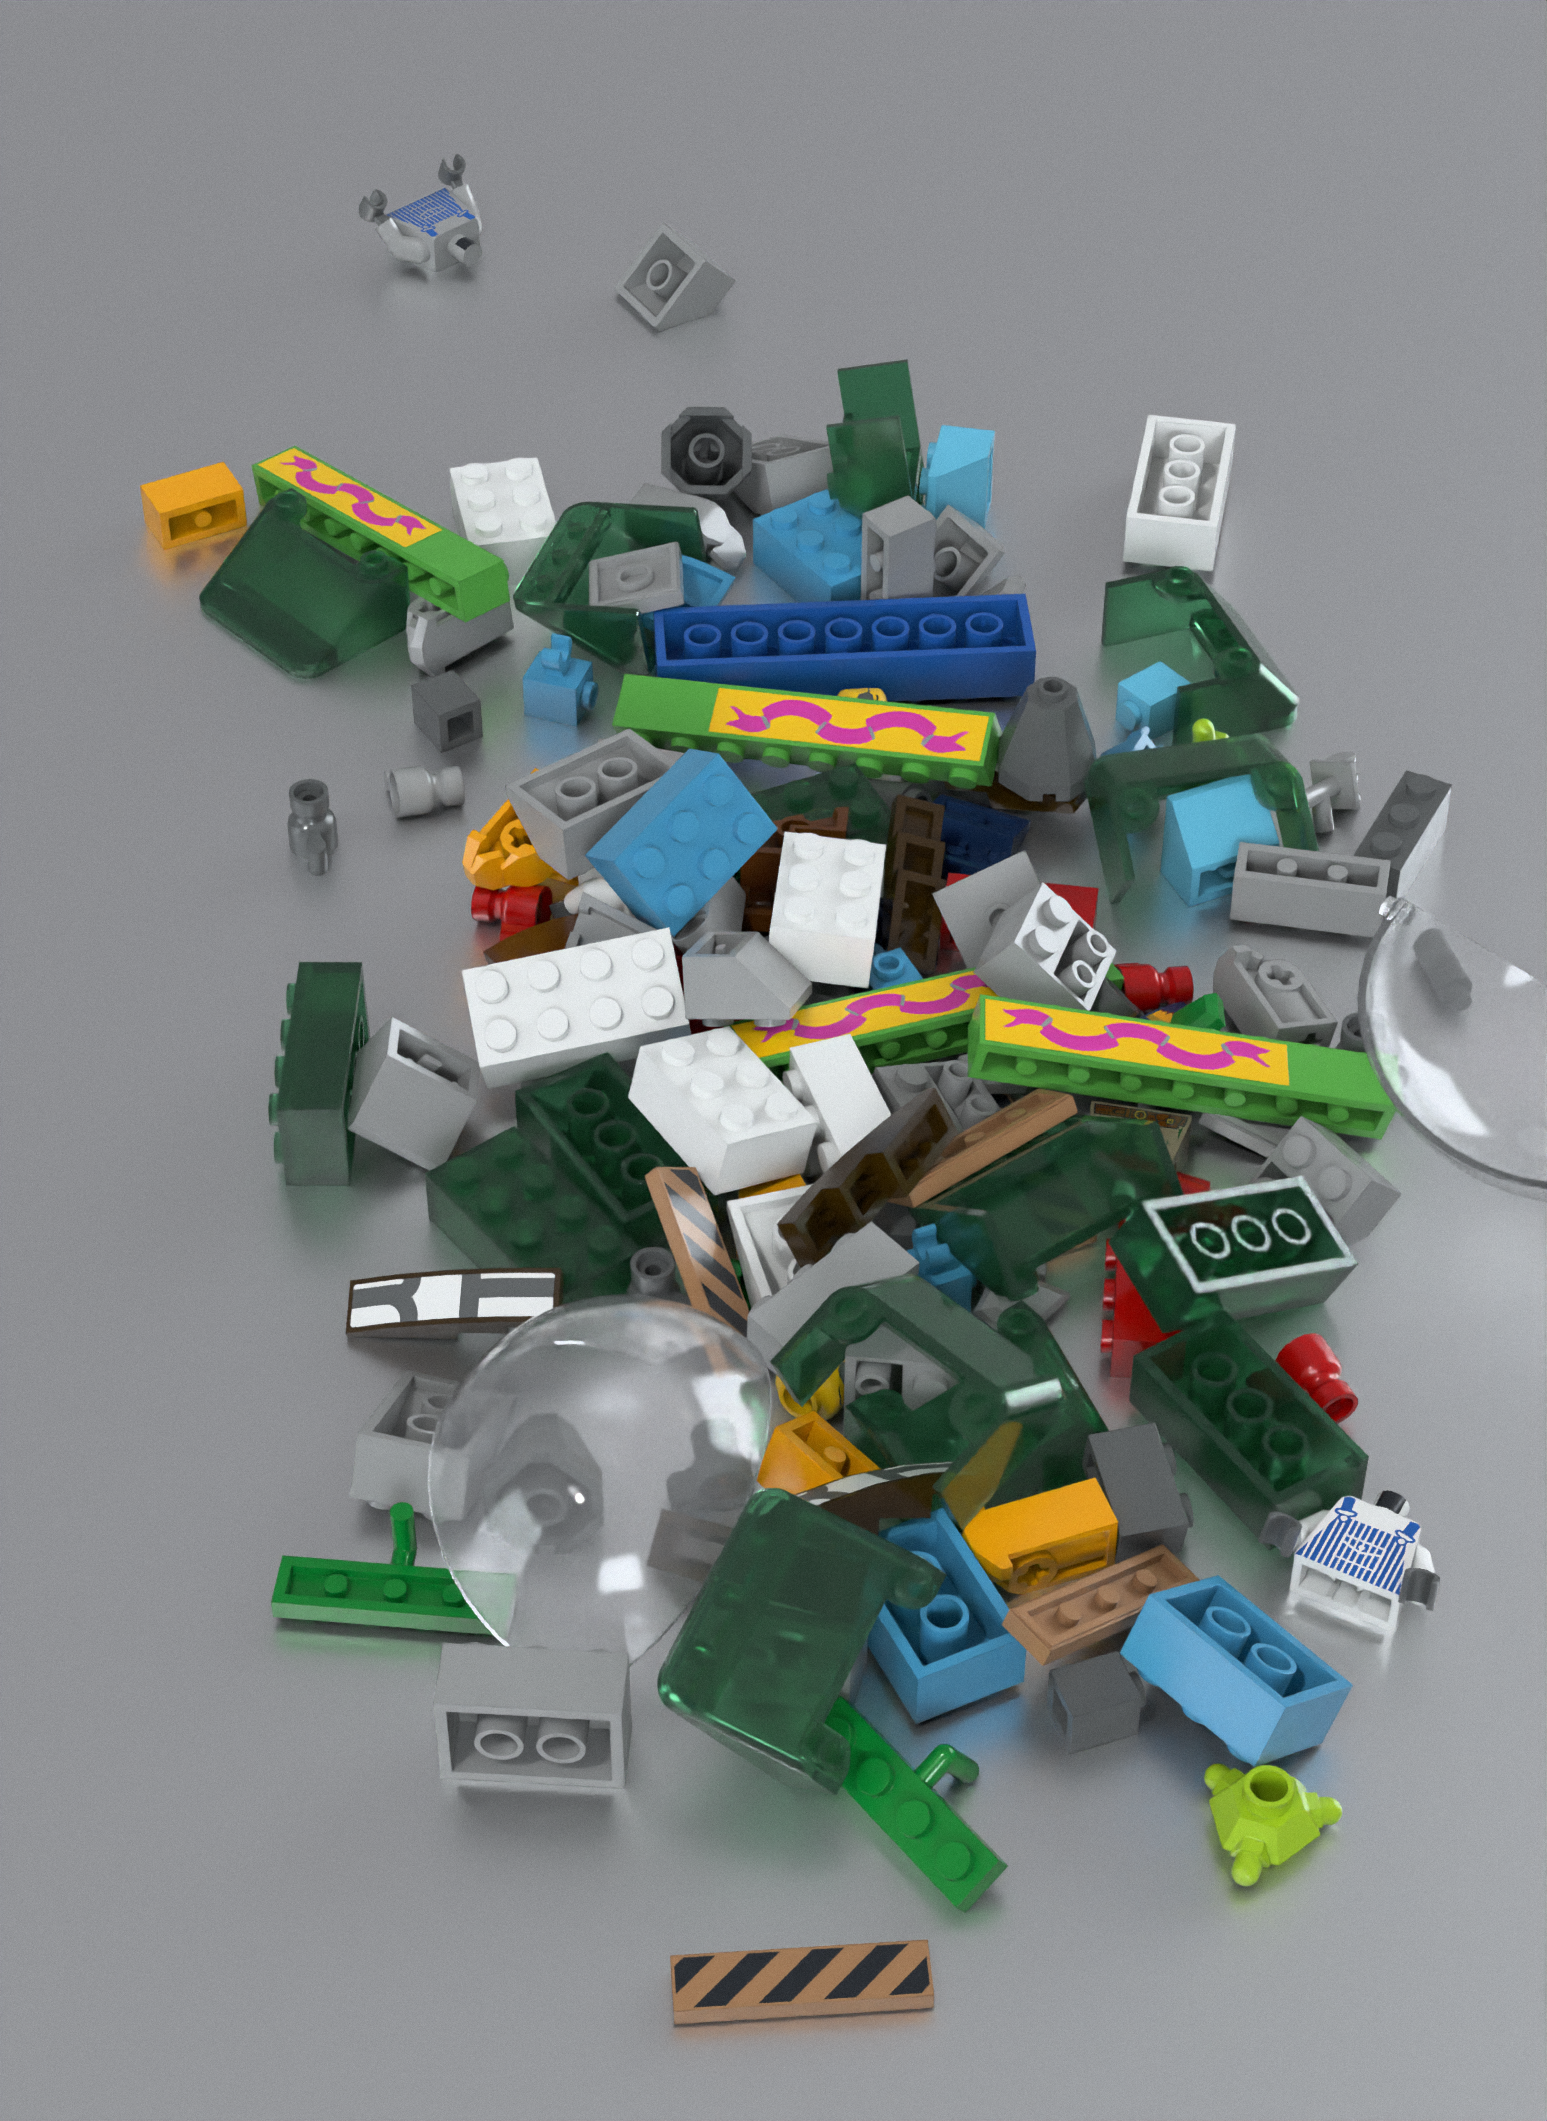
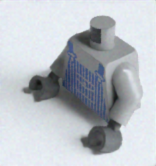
M456 154L453 160L454 170L448 168L445 159H442L438 171L440 181L445 185L452 186V191L443 188L386 215L383 212L388 200L382 191L375 189L369 199L366 196L363 197L359 205L360 217L368 222H376L378 227L375 230L386 244L387 251L392 253L397 260L412 262L432 272H440L459 262L470 267L480 260L482 249L479 236L483 231V225L469 185H464L462 181L466 163L459 154Z

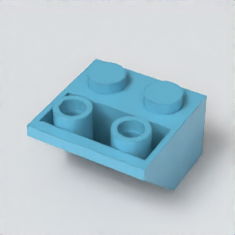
M942 425L937 442L929 443L927 468L923 467L921 471L919 494L926 495L925 505L922 504L921 506L930 511L936 520L946 506L950 505L985 529L992 500L995 431Z
M1255 770L1167 796L1160 872L1188 907L1232 894L1240 842L1279 847L1280 842L1261 779Z

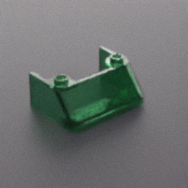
M908 359L838 369L837 374L844 417L843 423L826 426L833 472L827 473L830 499H838L842 509L861 520L863 513L908 495L919 505H925L926 495L919 494L920 476L924 467Z
M1174 566L1166 570L1105 583L1101 643L1104 647L1190 629L1213 662L1212 671L1215 676L1214 679L1177 687L1172 748L1175 752L1188 750L1192 746V727L1199 719H1208L1212 722L1215 731L1225 733L1231 739L1287 727L1295 722L1299 706L1297 693L1238 611L1197 573L1184 566Z
M1256 734L1108 754L1096 759L1086 774L1085 789L1110 904L1120 903L1136 879L1126 834L1148 829L1159 814V801L1167 800V796L1228 777L1250 775L1253 793L1257 801L1263 807L1276 811L1283 847L1319 852L1305 786L1299 771L1269 739Z
M902 1274L836 1290L770 1361L771 1365L793 1400L803 1407L845 1360L846 1347L850 1344L866 1340L882 1324L963 1384L950 1402L949 1417L956 1432L970 1442V1444L932 1486L952 1522L963 1530L1064 1414L1066 1396L1059 1380L1048 1369L920 1276Z

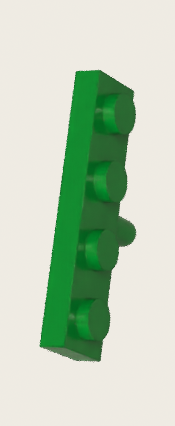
M399 1502L390 1508L394 1548L390 1564L282 1555L271 1600L273 1617L510 1636L519 1590L518 1574L414 1566L417 1554L414 1510L409 1503Z
M842 1696L833 1703L799 1741L957 1909L966 1913L1008 1867L996 1852L933 1788L946 1773L966 1784L972 1783L977 1779L979 1775L978 1764L949 1744L936 1746L915 1769L850 1701Z

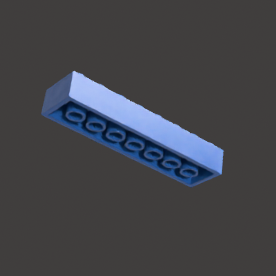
M1026 594L675 607L653 611L656 677L831 696H837L844 689L879 688L886 695L888 702H919L922 700L941 699L966 700L969 698L989 697L1013 698L1023 696L1026 688L1035 681L1036 647Z

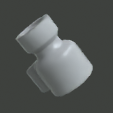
M422 766L384 771L385 787L390 791L393 811L397 818L428 814L434 805L440 802L445 806L462 805L465 802V786L459 766L441 768L437 774H431Z

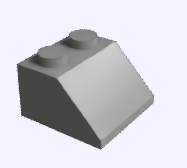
M663 222L614 289L653 327L663 331L711 315L736 280L693 241Z

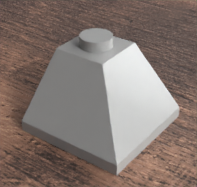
M947 505L936 520L937 533L935 535L934 549L936 569L933 577V597L973 596L1005 554L1004 546L977 522Z

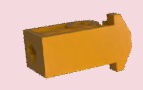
M535 768L531 773L538 771L539 769ZM509 799L480 832L473 829L467 836L462 864L466 877L475 886L491 890L509 885L530 887L542 883L554 871L551 866L539 858Z
M1091 1478L986 1510L980 1498L969 1501L967 1517L961 1536L992 1582H995L1007 1592L1023 1595L1083 1578L1115 1565L1118 1520L1097 1479Z

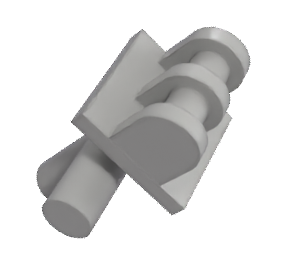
M1342 752L1324 760L1309 761L1312 786L1292 795L1287 801L1288 809L1293 814H1300L1312 808L1314 830L1317 833L1334 830L1332 809L1357 810L1360 808L1361 796L1357 786L1358 773L1355 770V753Z

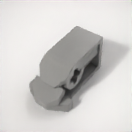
M644 483L626 506L627 552L678 542L682 555L707 563L730 575L736 574L746 558V550L741 534L730 526L725 512L713 501Z
M419 597L409 605L407 610L406 632L411 663L431 677L445 673L447 665L514 629L510 601L465 623Z
M1247 945L1232 946L1218 958L1213 973V993H1217L1222 999L1224 1010L1227 1011L1243 1035L1262 1036L1269 1039L1314 1044L1329 1048L1338 1021L1297 966L1283 959L1264 960V955L1250 949Z

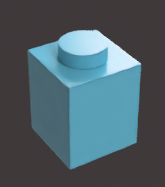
M1159 661L1118 683L1115 720L1132 733L1148 726L1150 732L1147 736L1152 741L1189 721L1192 683Z

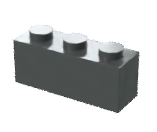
M1406 770L1353 856L1391 861L1384 913L1394 916L1444 833L1452 784Z

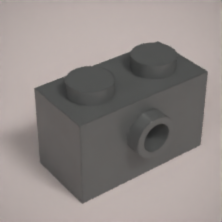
M1156 1423L1088 1435L1082 1466L1087 1480L1091 1478L1097 1479L1118 1520L1115 1564L1159 1545H1164L1171 1553L1181 1552L1187 1530L1193 1527V1510L1188 1495L1186 1493L1179 1494L1174 1480L1176 1476L1175 1455L1170 1443H1162Z

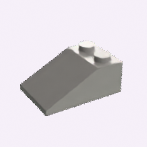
M785 434L752 442L751 474L734 492L753 513L760 515L767 514L777 508L784 507L826 489L838 499L850 497L852 494L843 444Z
M406 1370L358 1432L350 1497L366 1500L370 1506L382 1510H390L394 1504L406 1502L413 1507L415 1512L423 1513L424 1517L429 1520L442 1523L454 1520L462 1522L478 1498L484 1482V1475L489 1469L513 1406L515 1394Z

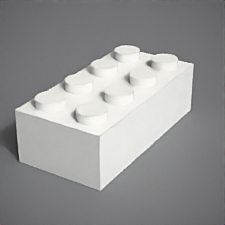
M1148 415L1126 516L1123 561L1139 563L1144 566L1160 565L1183 568L1188 571L1204 570L1213 572L1232 470L1236 424Z
M669 927L462 970L479 1067L487 1089L635 1059L638 1057L640 1046L692 1035L689 1020L685 1017V1001Z

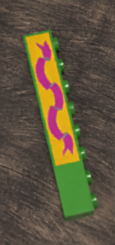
M293 446L251 465L259 505L465 623L510 601L507 583L509 572L503 559L303 449Z
M633 674L624 675L612 723L617 734L626 729H631L656 748L685 753L688 749L719 753L724 761L731 763H740L744 759L760 760L776 768H786L790 764L808 766L812 770L821 773H833L836 769L854 771L858 775L867 778H880L882 774L901 776L909 782L918 784L927 783L929 779L948 781L951 785L963 789H972L976 785L992 786L998 759L999 738L1003 733L996 714L991 712Z
M1111 962L1106 977L1122 990L1124 977ZM973 967L801 1006L790 1020H786V1024L781 1026L759 1027L754 1024V1019L735 1021L728 1026L783 1084V1072L789 1071L791 1047L851 1034L870 1074L874 1073L875 1067L918 1064L968 1052V1026L979 995L999 996L973 973L976 968Z
M982 994L979 995L968 1026V1077L1208 1114H1219L1293 1126L1302 1116L1331 1129L1335 1133L1381 1140L1398 1108L1393 1057Z

